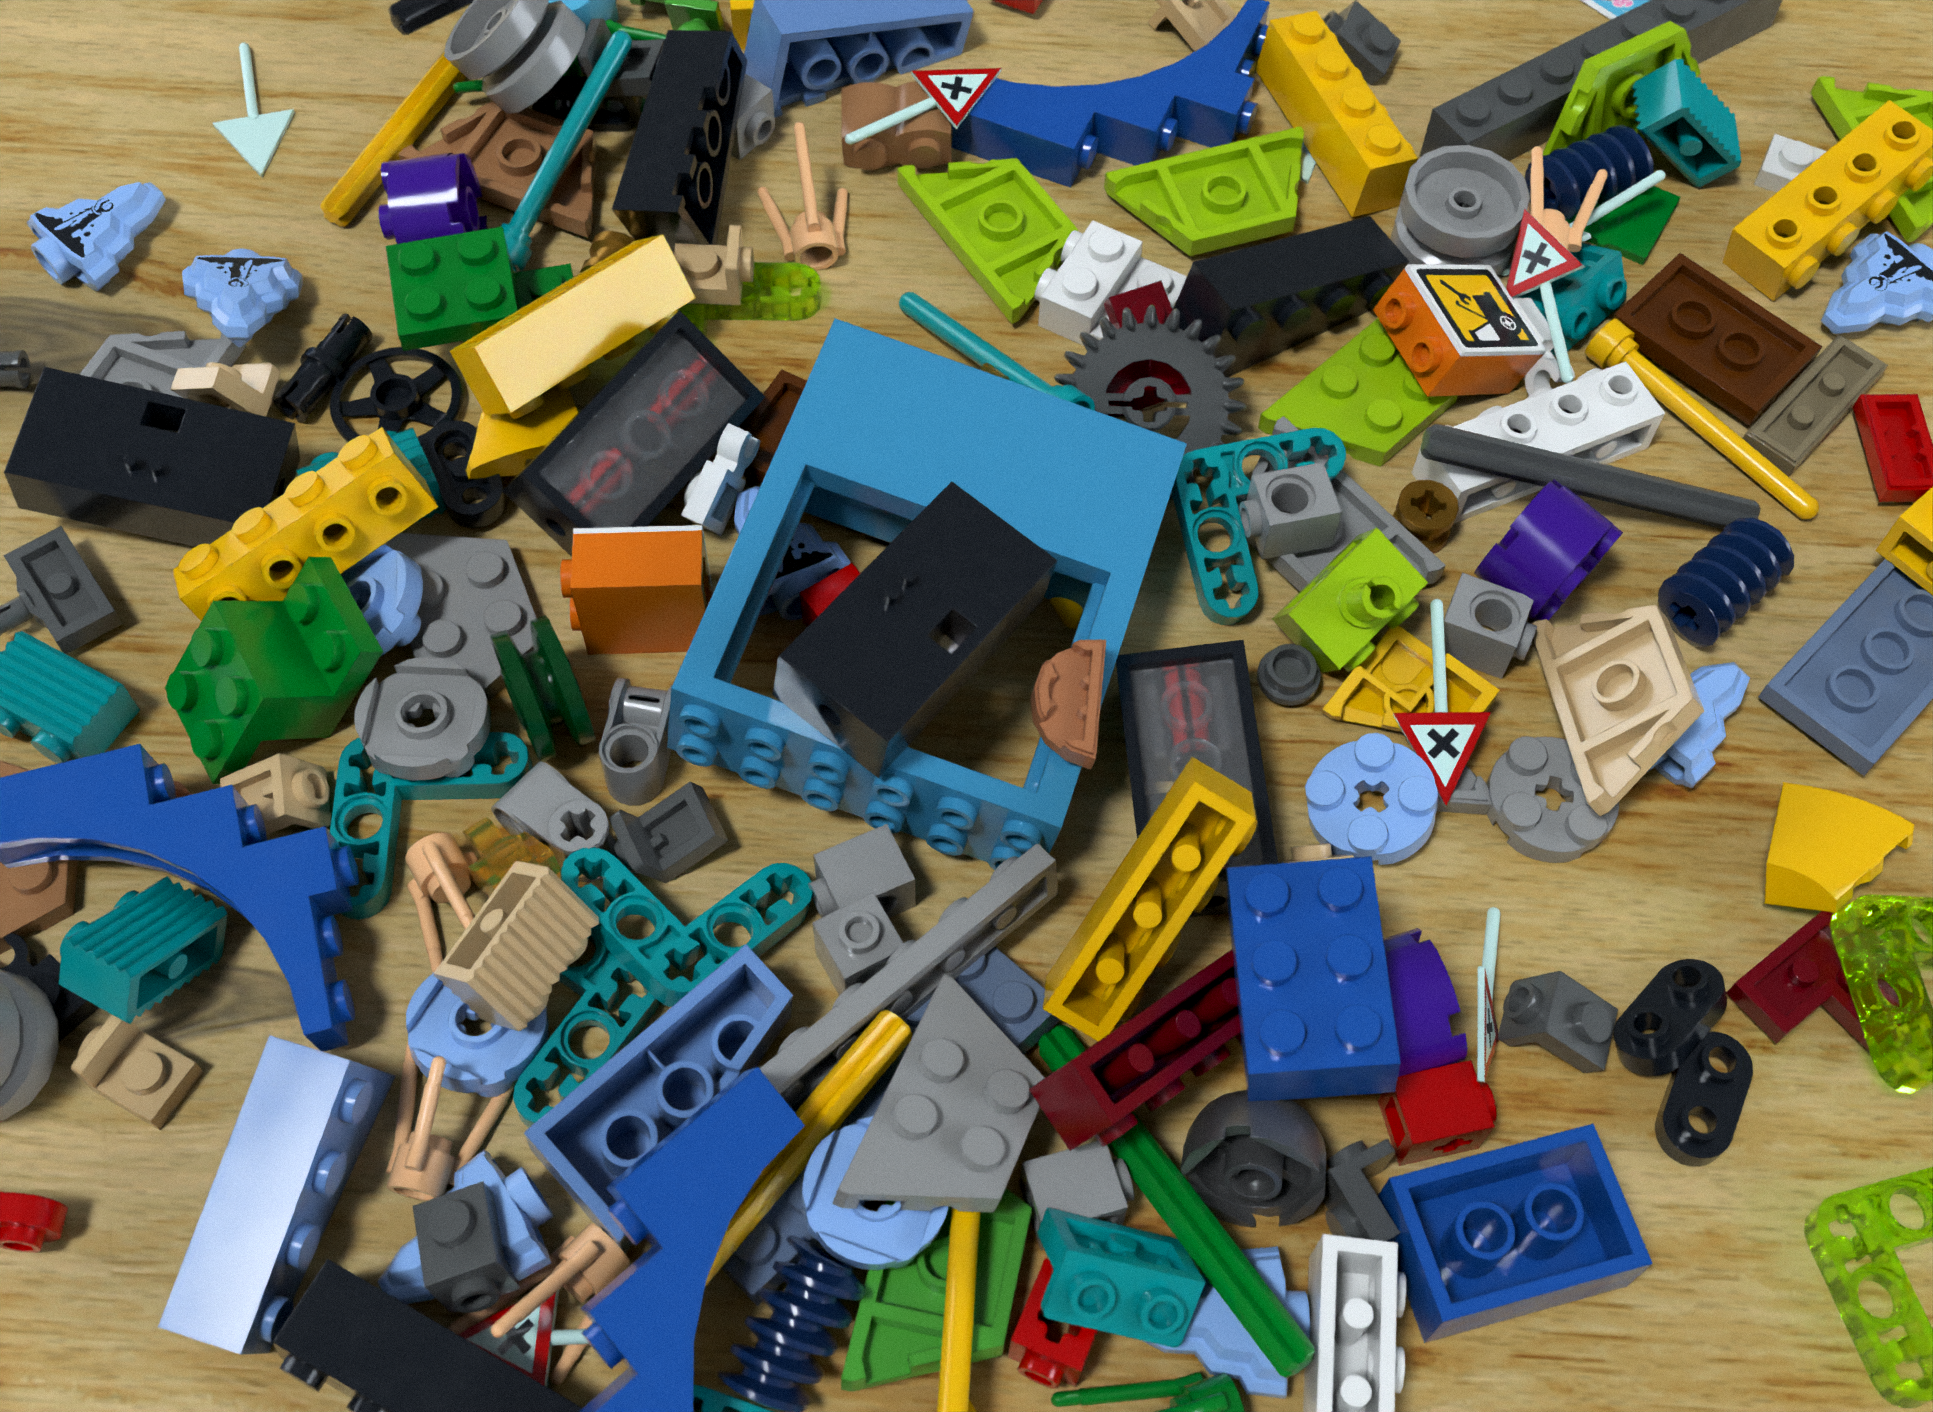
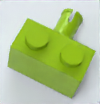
M1374 528L1354 538L1272 620L1296 645L1304 647L1314 656L1322 673L1340 670L1342 667L1349 672L1360 665L1374 651L1376 646L1370 640L1386 624L1393 629L1405 621L1417 609L1419 603L1414 597L1428 582L1378 528Z

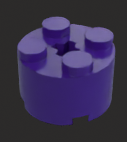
M465 153L438 154L388 161L381 164V177L384 189L388 195V204L380 205L378 211L381 230L386 240L396 239V243L400 244L488 229L487 217H479L475 199L483 197L479 180L470 158Z
M1553 479L1533 498L1509 526L1510 530L1499 544L1495 543L1474 574L1482 580L1528 596L1534 600L1528 618L1534 621L1544 619L1549 621L1574 589L1578 588L1597 566L1601 558L1614 545L1623 532L1565 485L1563 486Z
M1418 928L1383 938L1401 1063L1398 1077L1426 1069L1464 1062L1467 1057L1466 1034L1462 1033L1452 1037L1449 1024L1450 1015L1461 1012L1452 982L1431 940L1419 943L1422 931Z

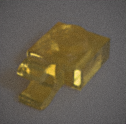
M487 817L462 831L465 838L476 847L481 855L478 861L468 866L479 888L489 896L515 861L549 867L555 874L561 871V867L552 850L525 831L519 835L503 837L499 829Z

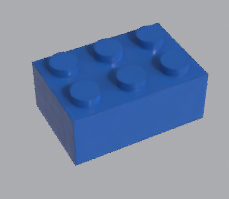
M1372 856L1228 867L1227 904L1248 1102L1395 1092L1401 1063Z
M1594 1124L1391 1177L1378 1195V1198L1400 1232L1394 1241L1398 1243L1397 1270L1398 1272L1405 1273L1406 1294L1424 1343L1627 1287L1653 1264Z

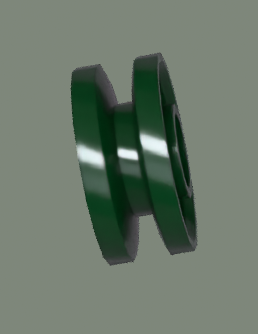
M546 615L530 621L531 637L534 651L522 655L506 630L490 636L501 668L500 673L523 730L526 731L539 761L542 762L556 757L552 727L564 723L579 747L596 741L593 726L576 676Z

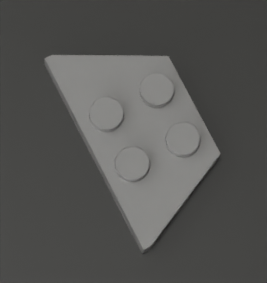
M186 331L161 332L154 336H143L139 333L112 334L103 343L80 375L181 397L170 390L178 368L205 367L209 362L221 363L232 367L245 349L246 344L242 347H237L222 332L220 339L189 340Z
M1283 416L1277 420L1272 435L1298 431V429ZM1310 447L1304 458L1288 462V468H1293L1295 464L1307 461L1323 462L1325 465L1329 458L1327 455H1318L1315 448ZM1260 456L1252 475L1271 472L1274 469L1266 458ZM1342 469L1331 482L1342 511L1332 547L1266 559L1296 589L1301 591L1359 534L1378 528L1425 578L1428 584L1438 581L1445 568V564ZM1246 537V540L1258 551L1254 537Z
M399 533L385 544L411 558L421 567L423 594L417 612L421 619V626L417 636L410 643L414 657H439L459 663L467 669L469 677L477 681L478 684H481L487 699L490 701L505 688L500 673L501 668L490 636L506 630L522 655L534 651L530 621L536 619V615L507 540Z
M945 974L942 975L848 1167L832 1204L841 1208L856 1209L860 1200L901 1201V1210L931 1211L939 1206H949L959 1212L995 1211L1040 1107L1029 1089L1045 1077L952 977Z

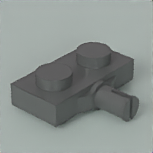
M62 526L3 555L16 576L17 592L20 596L0 606V636L34 617L36 622L50 631L63 653L68 654L123 624Z

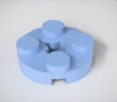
M383 544L341 573L344 582L383 650L381 656L390 651L394 646H406L417 636L421 626V619L417 612L423 594L421 567L401 551L393 550L386 544Z
M1365 734L1358 741L1348 742L1335 748L1319 761L1305 785L1310 828L1320 844L1331 843L1332 855H1353L1354 858L1372 856V861L1378 860V865L1394 864L1417 852L1432 834L1438 808V791L1435 785V778L1428 765L1420 756L1401 744L1393 743L1384 734ZM1365 791H1379L1385 794L1383 796V803L1386 809L1378 813L1374 808L1369 807L1361 812L1356 808L1360 802L1359 794Z
M431 974L417 988L406 1011L408 1045L412 1059L420 1071L428 1078L432 1060L437 1056H441L446 1061L441 1083L443 1088L461 1093L476 1092L478 1095L487 1098L497 1097L505 1093L511 1087L513 1081L519 1079L526 1067L547 1042L549 1035L546 1007L535 1019L527 1022L528 1027L521 1031L490 1023L492 1029L489 1032L479 1036L467 1035L466 1028L461 1022L465 1018L476 1021L479 1019L478 1014L472 1011L467 1004L463 1003L460 997L453 994L451 989L444 986L441 980L434 977V974Z
M871 1116L859 1119L856 1124L845 1126L836 1133L833 1131L817 1145L805 1169L802 1185V1203L808 1231L831 1256L847 1265L860 1269L881 1270L889 1267L899 1268L908 1265L920 1252L931 1245L943 1225L949 1206H939L931 1211L901 1210V1201H895L892 1206L881 1204L877 1211H870L863 1207L864 1200L859 1201L856 1209L841 1208L832 1204L848 1167L873 1118Z

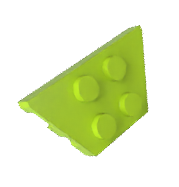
M1668 21L1584 60L1543 151V156L1549 155L1558 148H1566L1575 141L1586 140L1590 135L1602 133L1609 127L1616 125L1630 127L1642 138H1645L1636 129L1639 123L1636 121L1638 115L1635 113L1637 107L1634 105L1636 99L1633 97L1635 91L1632 89V86L1637 80L1674 59H1684V65H1689L1690 71H1695L1696 77L1701 74L1697 60L1690 55L1691 43L1686 29L1672 21Z
M1822 76L1817 78L1810 92L1840 140L1888 100L1933 130L1932 91L1911 88L1899 90L1890 85L1868 82L1864 91L1859 92L1835 88V77ZM1933 175L1919 190L1914 192L1908 189L1904 192L1889 213V216L1907 243L1915 241L1933 225Z
M1299 126L1106 172L1104 189L1110 197L1189 256L1291 232L1294 228L1297 212V190L1300 180V160L1304 130Z
M1017 158L990 160L982 164L970 161L948 163V172L916 174L915 165H904L897 169V183L1010 323L1018 322L1034 302L1035 290L1043 272L1047 268L1057 271L1062 265L1061 254L1063 247L1071 232L1074 230L1078 231L1077 227Z
M1377 318L1261 413L1258 428L1264 433L1272 435L1277 420L1283 416L1298 430L1325 428L1334 432L1342 440L1346 453L1352 456L1353 459L1381 467L1455 404L1458 396L1427 397L1382 323Z

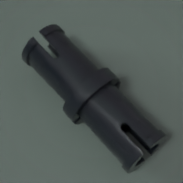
M342 314L327 336L316 347H310L304 352L300 358L302 364L297 369V372L273 397L275 406L285 416L292 420L296 418L299 423L305 422L324 395L345 377L346 373L344 371L373 338L372 332L365 323L355 316L351 319L349 314Z

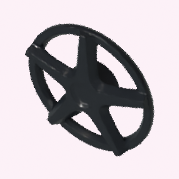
M393 347L368 354L344 371L346 373L345 377L335 384L330 399V414L333 424L341 437L349 442L360 435L352 431L342 417L377 415L380 419L378 429L383 427L385 431L398 432L403 421L407 419H413L435 427L440 423L458 419L463 405V389L456 371L441 357L423 349L403 351L402 347ZM412 356L428 360L433 363V366L412 379L403 374H394L385 358ZM369 365L375 381L370 391V397L342 402L341 395L348 381L359 370ZM444 376H447L452 390L451 402L446 413L422 401V396ZM428 432L417 437L421 446Z

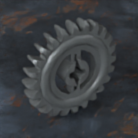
M1149 305L1146 309L1143 323L1138 324L1131 310L1124 308L1122 312V328L1117 329L1106 317H1101L1099 323L1103 338L1098 340L1087 332H1081L1080 339L1087 353L1081 355L1066 351L1064 353L1065 359L1076 370L1074 374H1056L1054 376V380L1062 386L1073 385L1091 397L1095 404V411L1103 414H1123L1128 423L1151 431L1160 430L1169 424L1174 415L1189 416L1188 423L1178 437L1175 438L1187 443L1183 456L1196 449L1223 445L1224 443L1220 440L1222 435H1240L1242 433V429L1227 420L1228 414L1243 411L1247 407L1244 402L1230 399L1228 396L1229 392L1244 384V379L1224 377L1223 374L1234 363L1236 357L1234 355L1219 358L1213 356V352L1221 341V335L1219 334L1203 342L1198 340L1202 327L1201 319L1194 320L1184 331L1179 329V309H1173L1165 323L1160 324L1155 306ZM1153 360L1166 363L1179 372L1189 387L1190 395H1175L1170 385L1161 379L1153 377L1136 380L1127 387L1124 393H1106V390L1116 373L1130 363ZM1144 387L1154 388V396L1164 399V402H1183L1187 404L1186 408L1164 407L1163 411L1154 412L1152 421L1144 422L1141 411L1133 410L1132 407L1109 406V401H1132L1133 398L1143 396ZM1193 471L1188 480H1186L1187 484L1195 483ZM1172 492L1170 494L1169 500L1173 498Z

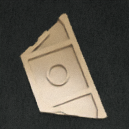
M1657 605L1628 608L1618 614L1606 612L1582 614L1580 624L1553 627L1547 619L1531 623L1537 626L1533 640L1587 803L1599 816L1608 813L1704 712L1669 620Z

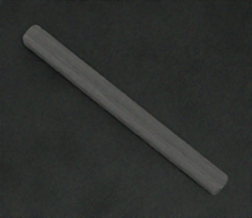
M1435 424L1426 428L1422 438L1421 454L1429 460L1543 487L1555 479L1576 495L1724 529L1730 522L1738 518L1758 519L1761 510L1760 505L1752 499L1445 425Z

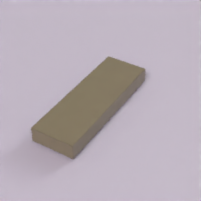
M1839 334L1745 433L1743 439L1790 477L1850 412L1860 394H1866L1881 378L1888 365Z

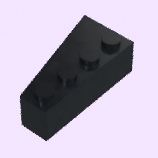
M667 31L662 51L657 57L656 70L612 206V211L635 240L663 234L673 254L675 244H717L747 66V59L732 31Z
M1370 216L1194 261L1174 309H1179L1180 311L1179 328L1183 331L1194 320H1202V327L1198 336L1200 342L1214 335H1221V341L1213 352V356L1215 358L1227 355H1234L1236 357L1234 363L1223 372L1224 377H1230L1373 310L1409 263V260Z
M329 1259L326 1260L272 1342L280 1357L284 1359L279 1367L281 1371L317 1392L326 1383L351 1397L352 1399L346 1407L351 1412H579L582 1409L570 1400Z

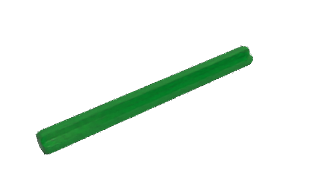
M1065 1025L1056 1026L1050 1032L1044 1033L1038 1040L1040 1047L1039 1055L1052 1072L1086 1050L1070 1027ZM1131 1111L1139 1123L1109 1143L1108 1147L1117 1159H1123L1129 1175L1279 1375L1289 1378L1299 1373L1314 1359V1345L1134 1111Z

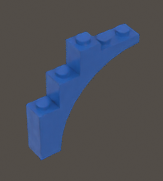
M1247 0L1234 20L1207 45L1174 64L1138 77L1097 85L1076 86L1025 84L996 78L959 127L955 129L952 125V148L989 161L1017 158L1031 175L1071 188L1081 168L1089 169L1096 153L1132 165H1139L1156 161L1161 150L1169 152L1175 137L1210 148L1236 142L1239 134H1249L1258 109V104L1251 102L1255 79L1252 77L1256 64L1253 60L1255 56L1259 57L1268 25H1266L1270 2L1265 0Z
M141 744L0 778V862L4 866L14 868L58 860L117 861L163 871L213 893L247 918L267 942L290 985L304 1036L322 1052L349 1045L345 1022L355 1019V1009L346 980H337L334 957L343 955V943L339 926L333 915L353 910L349 887L359 884V876L350 846L340 847L326 826L267 841L265 823L258 805H248L233 785L176 798L175 785L168 766L165 763L158 764Z
M759 1067L744 1071L606 1187L617 1201L607 1211L618 1227L633 1244L637 1245L646 1237L653 1247L581 1307L582 1311L592 1322L582 1332V1335L610 1369L615 1367L621 1360L628 1369L579 1412H694V1339L706 1279L730 1220L763 1169L805 1126Z

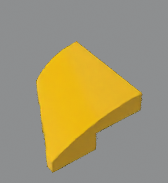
M557 385L553 386L541 394L544 403L540 407L516 419H512L509 413L485 415L482 410L466 469L468 478H487L499 474L500 477L518 475L524 469L526 460L533 459L578 413L569 388L559 389Z
M1399 625L1393 629L1389 628L1376 645L1374 651L1360 666L1358 665L1353 669L1322 709V713L1330 719L1402 732L1395 720L1393 713H1435L1432 649ZM1447 653L1445 657L1448 712H1487L1495 702L1500 690Z
M1783 782L1766 863L1765 904L1836 913L1853 898V890L1856 886L1871 882L1883 871L1884 857L1897 845L1905 849L1912 845L1914 824L1893 812L1859 798L1822 788Z

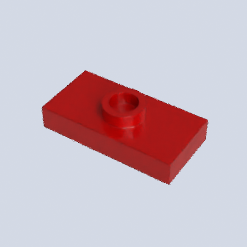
M1860 394L1853 405V410L1879 502H1916L1933 487V443L1918 394Z

